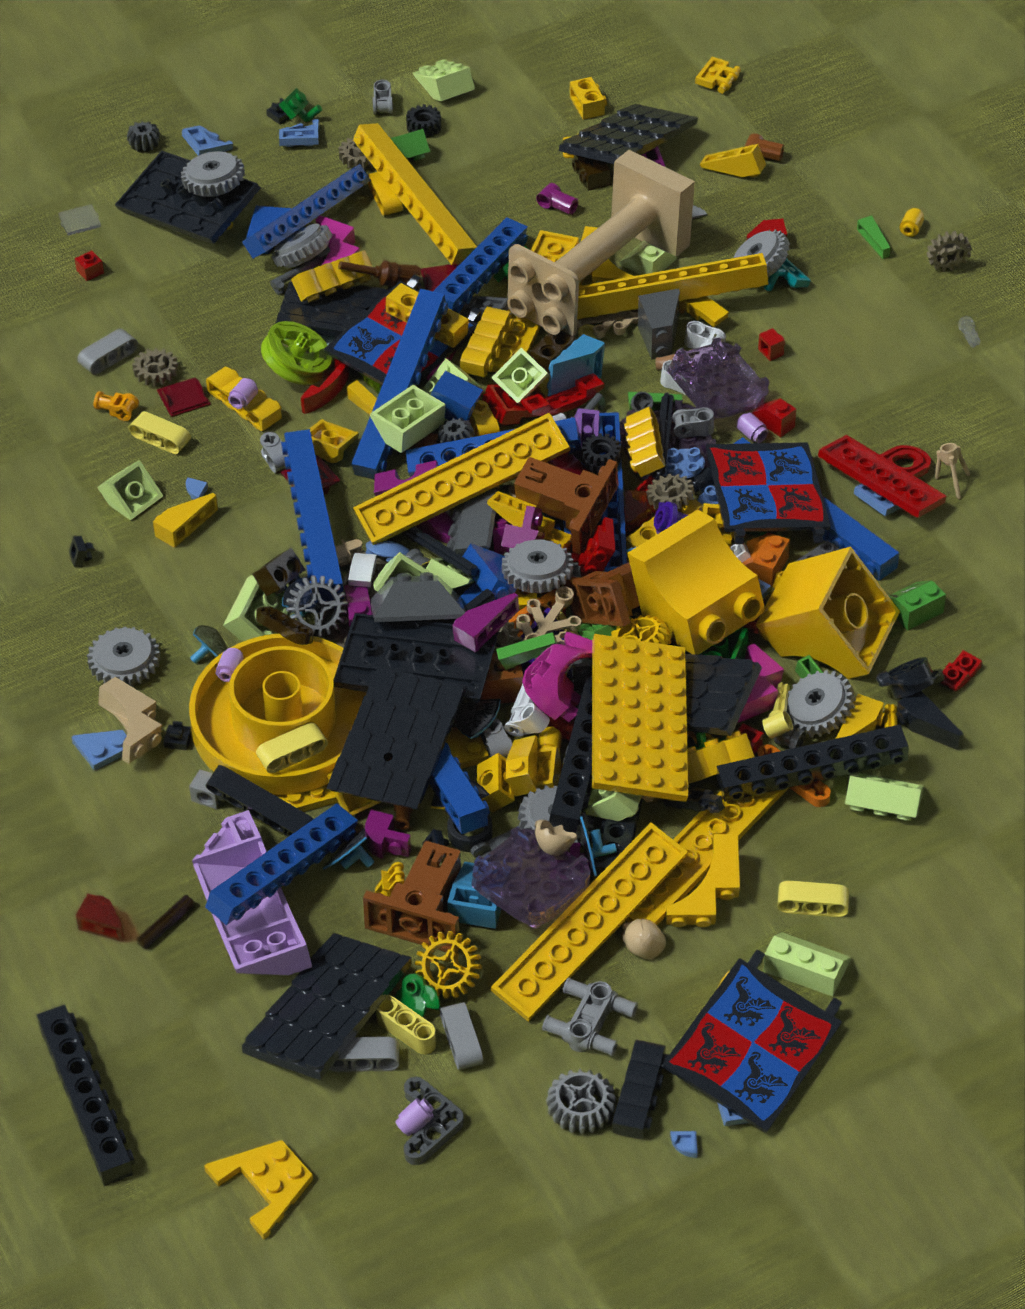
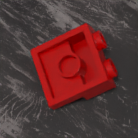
M498 384L487 385L482 401L488 404L493 416L500 424H519L521 417H539L538 415H532L522 404L519 405Z
M604 517L601 524L596 526L594 536L587 541L585 552L581 553L578 560L581 576H586L594 571L603 572L614 554L613 519Z

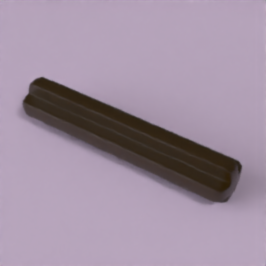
M188 895L181 897L137 937V944L141 948L147 949L194 906L193 899Z

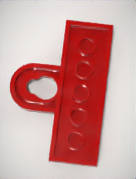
M845 435L819 449L818 457L838 468L844 474L859 481L860 484L872 489L878 495L888 499L894 505L909 512L912 516L919 518L946 501L947 496L918 479L928 473L931 464L930 456L920 448L899 445L879 455L850 436ZM906 458L914 460L911 467H900L894 463Z

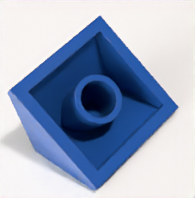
M445 370L433 388L431 396L446 404L445 419L451 421L453 417L456 420L462 417L464 420H469L484 390Z

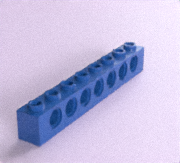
M359 164L243 240L242 243L254 259L371 180L361 164Z
M506 217L434 292L443 293L446 303H448V308L459 313L465 303L468 304L475 293L478 294L484 284H488L491 277L499 272L500 267L507 264L509 249L514 244L521 246L526 244L528 226Z
M576 418L555 421L570 447L569 454L582 450ZM512 430L406 450L409 476L411 477L415 473L416 465L436 460L440 466Z
M336 803L211 890L205 908L225 925L234 920L238 921L250 908L255 909L267 896L269 898L272 897L281 886L289 885L298 874L303 875L312 864L320 863L329 852L334 853L343 842H349L356 834L355 827L358 820Z

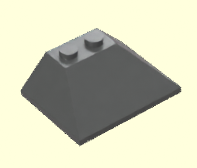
M430 572L420 573V576L401 573L397 577H391L370 599L374 622L457 619L466 612L461 597L439 576L433 575Z

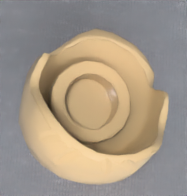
M544 819L537 820L534 825L536 827V840L541 849L549 855L559 856L565 853L578 837L576 833L566 832L562 825L553 827L549 821Z
M636 919L623 924L624 931L621 936L627 949L632 954L646 960H652L663 951L666 939L654 922L646 919Z

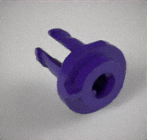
M659 502V508L654 517V527L657 534L688 515L678 511L677 505L673 502Z

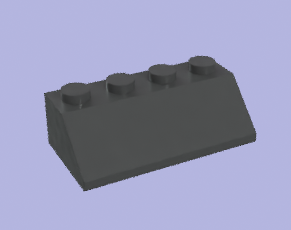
M500 485L455 507L451 516L453 524L448 532V536H450V541L447 544L448 548L460 556L464 555L470 543L485 549L490 548L496 511L487 504V500L500 490Z

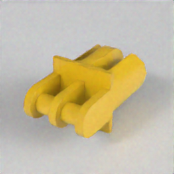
M395 862L388 871L381 870L382 878L375 887V893H381L390 897L396 883L404 884L405 873L403 872V863Z

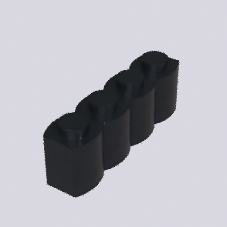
M636 1039L613 1119L614 1134L643 1139L645 1132H650L653 1117L649 1116L651 1111H656L658 1096L655 1094L657 1090L662 1089L664 1075H661L662 1069H664L662 1064L669 1056V1054H666V1045Z

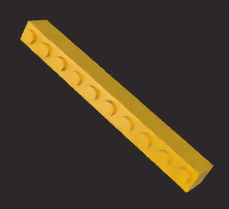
M378 123L360 124L354 135L353 141L450 264H461L477 247L382 127Z
M763 253L582 285L579 286L577 320L610 313L615 314L621 311L637 310L638 296L679 289V301L709 295H719L731 291H740L742 289L758 288L768 285L767 264Z

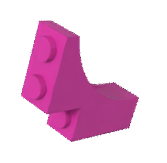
M321 215L315 220L316 224L320 226L327 225L332 233V238L328 241L330 252L322 265L360 252L359 247L354 246V227Z
M755 644L747 647L745 659L758 662L762 669L737 723L773 709L778 694L776 688H778V684L782 681L784 668Z

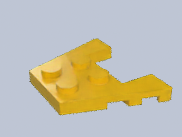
M283 1140L204 1165L205 1172L218 1187L241 1172L269 1204L267 1207L249 1218L250 1224L263 1239L270 1235L273 1226L282 1220L285 1211L291 1204L297 1201L313 1181V1174Z

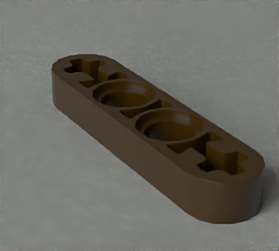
M257 608L256 621L277 634L280 633L281 636L293 643L307 645L313 642L312 628L292 619L276 608Z

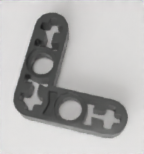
M411 1077L404 1084L405 1098L410 1103L416 1098L420 1100L426 1099L428 1102L436 1100L441 1103L438 1108L432 1111L434 1118L404 1144L405 1160L412 1165H419L425 1162L461 1130L464 1118L460 1108L420 1077ZM411 1088H420V1093L417 1090L411 1092ZM449 1117L450 1119H454L456 1117L457 1121L455 1122L454 1120H450L448 1122L447 1118ZM431 1131H437L441 1136L436 1140H431L427 1137V1134ZM420 1149V1153L414 1152L411 1154V1150L417 1151Z

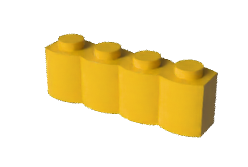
M366 251L354 253L294 276L291 281L301 302L308 301V303L318 300L320 298L319 295L325 294L327 297L337 292L336 289L342 288L347 290L353 287L355 282L363 284L370 281V276L372 275L338 269L340 261L373 267Z
M486 307L481 320L475 328L474 334L471 336L461 356L460 368L463 371L485 377L488 372H491L493 361L495 358H498L500 347L502 344H505L507 333L513 328L514 319L511 318L510 311Z
M223 367L206 379L208 392L216 399L221 400L228 408L235 410L240 417L249 421L256 429L264 431L282 419L281 405L276 400L268 398L265 392L259 389L257 395L246 407L236 409L229 403V393L243 379L239 377L235 370Z
M646 407L626 416L627 423L624 426L628 433L626 439L630 446L628 452L632 458L630 465L634 473L638 472L643 477L665 467L659 424L651 407Z
M740 730L734 731L731 736H727L725 740L718 742V739L715 738L704 742L705 747L696 749L695 746L688 747V784L716 775L718 765L753 758L754 754L747 733L741 734Z

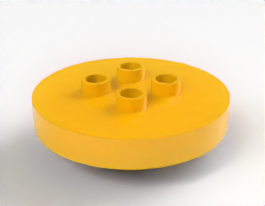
M280 633L255 637L230 647L239 649L243 653L244 658L235 668L230 682H224L216 675V668L222 653L213 659L199 675L193 687L189 703L193 742L205 764L213 772L218 765H222L272 794H295L328 785L327 775L334 770L362 700L366 695V692L334 687L333 679L343 647L313 636V642L307 645L293 643L281 636ZM308 723L317 724L328 741V746L325 750L278 772L268 773L256 755V750L261 744Z

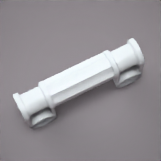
M699 321L689 322L686 327L684 343L687 347L696 349L698 352L689 366L673 360L664 362L660 379L661 385L665 388L681 392L684 395H693L696 391V385L702 381L718 354L719 346L725 342V333L718 328H713Z
M572 664L568 667L565 674L571 669ZM523 684L511 709V718L505 724L504 729L513 736H523L540 733L549 724V717L535 706V703L526 694Z

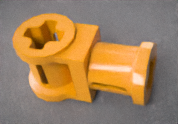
M98 391L95 395L93 406L94 409L109 410L110 416L117 417L119 420L129 421L132 417V411L139 406V400L130 393L121 394L116 392L114 396H110Z

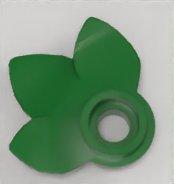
M412 973L404 977L402 988L395 995L397 1000L421 1017H424L426 1008H440V999L435 988L426 985V981L422 976ZM411 982L414 983L415 990L412 989Z

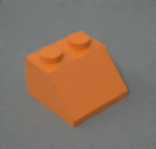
M767 533L749 540L746 545L751 557L742 563L757 574L758 579L772 587L775 573L781 572L789 558L790 539Z

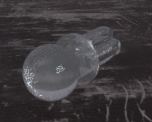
M962 317L958 322V327L962 331V336L974 348L981 342L977 334L978 328L971 317Z

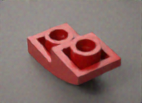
M962 650L953 663L949 662L944 668L945 680L941 684L955 692L958 691L981 668L982 660Z

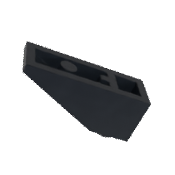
M922 691L898 701L897 719L910 731L957 751L962 749L964 733Z

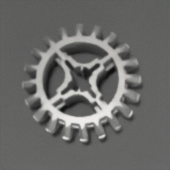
M313 575L311 576V583H309L307 578H303V587L299 583L295 584L296 588L299 589L298 592L294 590L289 591L295 597L294 600L287 598L286 602L293 603V607H287L286 611L294 612L290 617L312 628L313 635L315 630H317V635L322 637V629H325V632L329 635L331 634L330 626L336 630L339 628L335 623L336 620L344 622V619L339 617V614H347V610L341 609V606L347 605L348 602L345 600L340 601V598L345 596V592L337 594L341 586L337 584L332 588L331 586L334 581L332 579H329L324 584L325 576H321L319 582H317L316 576ZM318 587L328 590L334 601H323ZM311 589L310 600L299 605L302 595ZM316 599L318 603L325 605L317 613L315 609L309 608ZM334 608L330 619L322 623L323 613L327 609ZM300 612H311L315 619V625L304 621Z
M580 1068L578 1073H574L570 1069L568 1076L561 1073L559 1080L554 1079L552 1087L548 1089L546 1102L548 1113L550 1116H553L555 1124L560 1123L562 1130L569 1127L571 1134L575 1129L583 1134L585 1129H589L593 1133L595 1126L602 1129L604 1122L609 1123L611 1115L615 1112L616 1097L613 1086H609L608 1078L602 1079L600 1072L593 1075L591 1069L584 1073ZM594 1094L600 1098L601 1103L596 1101V1098L593 1097ZM562 1099L566 1100L567 1104L570 1105L568 1108L563 1105Z

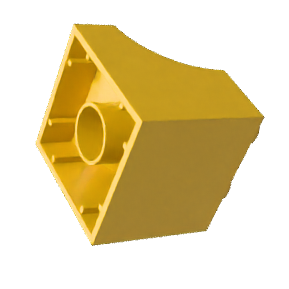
M700 510L694 511L627 553L642 617L650 615L651 617L657 616L658 619H663L670 631V641L679 647H685V650L691 654L699 655L714 644L720 643L725 637L742 626L754 621L765 612L758 575L748 569L735 556L725 542L715 519Z
M847 547L788 563L765 606V612L759 617L756 626L762 638L772 645L780 657H806L810 655L812 659L833 667L847 679L870 673L900 610L852 547Z

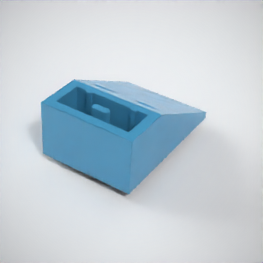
M583 334L577 340H574L571 346L563 350L561 355L552 360L549 365L548 396L575 387L576 379L592 373L600 379L602 376L605 343Z
M464 861L451 888L447 902L448 913L458 916L459 923L496 929L512 869Z

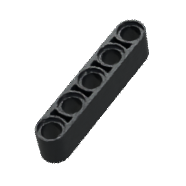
M222 765L217 766L205 785L216 796L242 811L249 810L251 816L288 837L314 819Z

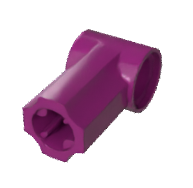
M549 183L536 196L537 203L545 209L552 206L572 215L578 206V199L561 192V189L555 183Z

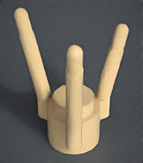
M946 443L940 447V450L936 451L935 479H939L941 463L943 461L945 465L951 467L956 497L960 499V488L955 467L957 460L959 459L966 476H970V472L961 454L960 446H957L955 443Z

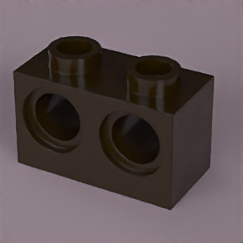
M563 331L556 335L549 333L530 350V356L550 375L549 365L551 361L555 360L561 355L563 350L571 346L575 337Z
M289 548L275 556L252 573L267 597L274 592L276 595H279L287 588L286 584L290 585L292 582L300 579L299 575L306 569L293 549Z

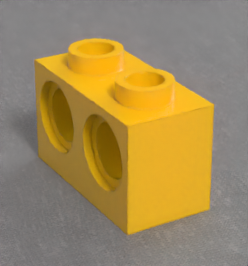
M592 77L570 81V98L583 120L605 115L606 97L601 94L599 85L595 84Z

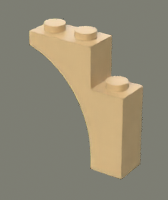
M117 677L112 678L99 687L98 705L117 717L127 732V737L123 741V761L130 764L161 743L162 725L155 721V700Z

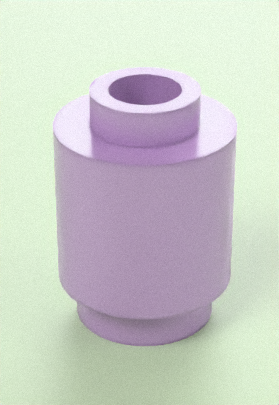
M241 379L229 393V403L236 409L246 407L258 393L256 383L251 379Z
M752 413L741 415L737 421V429L752 442L761 443L769 433L766 425Z
M228 648L222 653L216 668V675L222 681L230 682L235 668L244 660L243 653L237 648Z
M416 1098L398 1115L399 1118L395 1122L405 1135L416 1134L434 1118L432 1113L434 1108L426 1099L420 1100Z

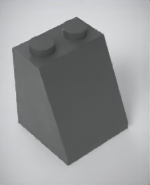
M679 289L638 296V328L651 360L656 359V357L672 355L679 323Z

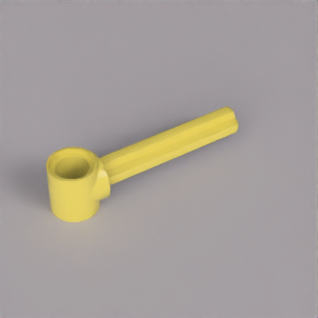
M780 682L778 684V694L773 711L769 714L768 718L762 720L763 728L770 739L793 730L792 720L787 713L788 691H790L788 683L783 684V682Z

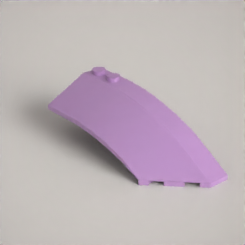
M249 810L225 818L221 823L222 828L220 831L213 833L204 845L205 850L202 854H197L192 860L206 900H208L211 890L266 853L262 838ZM281 887L272 897L269 898L267 896L255 909L250 908L238 921L234 920L228 925H225L212 914L236 973L291 975L312 967L306 942Z

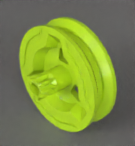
M282 321L274 324L261 344V353L266 364L280 377L300 385H311L320 381L332 361V356L324 352V348L328 346L324 339L312 329L296 322Z

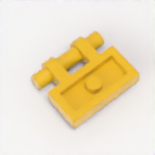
M712 56L695 77V84L710 89L717 85L719 86L718 92L723 94L731 88L732 82L738 79L741 68L739 66L731 68L728 61Z

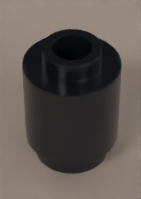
M710 467L703 468L698 475L688 479L692 480L695 494L698 496L704 492L707 486H714Z

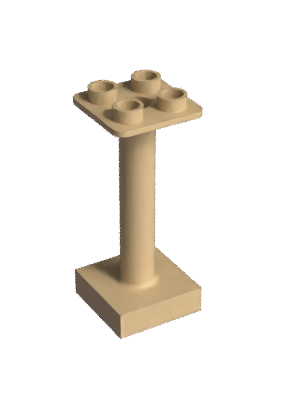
M631 150L625 152L614 161L612 214L609 220L556 262L519 244H514L509 249L507 304L510 311L517 317H524L542 326L552 335L563 331L575 337L577 333L579 282L633 238L646 241L676 257L690 246L695 181Z

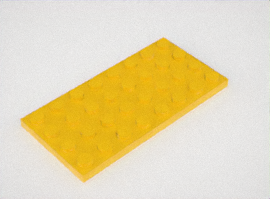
M594 634L592 639L593 789L687 801L688 755L685 647Z

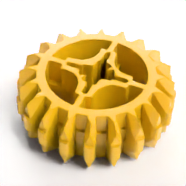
M640 615L638 618H631V624L624 627L616 626V630L611 632L613 637L666 645L671 644L669 628L663 619H658L657 616L651 617L647 615L642 617Z
M448 931L446 938L443 932H438V941L434 936H430L431 945L425 942L422 943V947L426 949L425 953L417 951V955L423 957L422 961H415V965L422 966V969L417 970L415 973L424 975L423 978L426 983L435 988L438 996L443 991L444 999H449L450 991L454 998H458V989L463 994H467L468 990L465 985L467 984L474 988L475 983L471 981V978H480V975L474 973V970L482 969V965L475 964L476 960L481 959V955L472 954L478 947L473 945L468 948L471 939L466 938L462 942L463 934L458 933L454 939L452 931ZM452 944L451 949H448L444 956L438 957L433 955L440 947ZM459 948L466 956L467 968L458 962ZM450 959H452L450 963H453V966L459 969L457 970L454 968H448L445 971V968L447 967H444V964L438 962V960L449 962ZM430 962L437 965L439 969L438 982L431 974ZM454 973L464 975L457 983L445 986L446 980H449Z

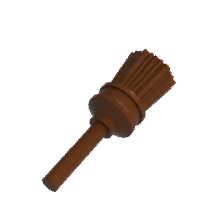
M384 260L380 266L376 265L375 267L342 261L338 264V269L374 275V278H378L381 286L393 287L400 280L407 284L414 274L421 277L419 266L397 264V262H389L388 260Z

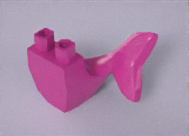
M566 632L564 636L565 645L553 644L547 648L525 670L522 683L526 694L540 710L554 720L560 716L567 722H570L577 715L578 709L575 707L579 704L581 696L574 691L575 684L566 676L565 672L573 662L581 658H592V640Z

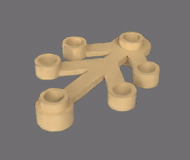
M638 309L578 319L577 333L578 329L583 325L602 323V325H595L593 328V334L596 338L605 337L606 332L613 324L614 333L622 335L631 323H638Z
M563 586L556 590V602L545 618L540 609V601L537 599L528 600L527 611L533 615L538 629L533 633L530 626V617L526 614L518 615L516 626L522 629L525 636L522 641L568 628L571 631H578L581 628V619L578 616H571L568 619L555 622L562 609L568 607L573 602L574 592L571 588ZM562 631L555 635L557 644L565 645L564 640L561 638H564L567 631Z

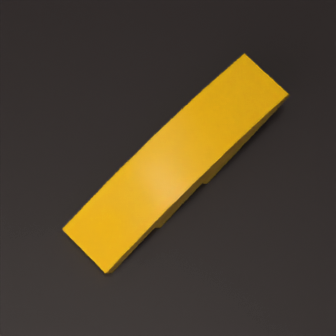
M707 296L679 301V313L683 314L686 311L697 321L702 318L713 328L728 318L729 312Z
M499 491L487 500V504L513 526L518 527L523 525L526 506L537 508L534 504ZM543 516L542 524L538 527V531L546 533L543 540L561 544L562 549L568 548L572 544L570 542L571 534L555 529V520Z

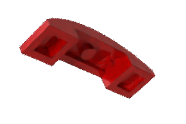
M335 359V370L320 387L311 385L300 397L302 413L307 414L315 411L331 401L344 387L351 367Z
M592 373L576 379L575 387L546 398H543L538 393L522 399L521 404L532 415L543 416L547 413L556 415L584 404L593 398L596 393H599L605 387V384Z

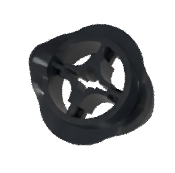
M921 657L905 662L889 672L884 671L877 674L876 680L880 687L889 685L894 698H904L926 689L933 683L936 685L943 682L945 675L942 669L932 670L928 659Z

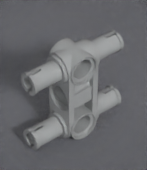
M568 977L563 987V993L581 998L582 1001L571 1021L566 1023L547 1015L542 1030L561 1036L562 1040L569 1043L570 1048L576 1052L596 1049L613 1056L616 1052L618 1041L601 1036L598 1033L610 1012L614 1010L633 1018L636 1014L638 1003L619 997L618 993L613 991L606 982L598 981L586 985Z

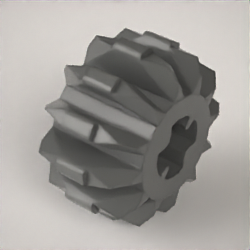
M143 121L141 123L134 122V126H129L127 131V141H129L131 149H136L137 152L140 150L146 152V150H153V147L158 146L160 132L156 124H151L150 121L146 123Z
M453 417L451 421L445 420V424L439 426L438 439L440 443L471 438L474 437L475 433L469 420H464L462 417L456 420Z

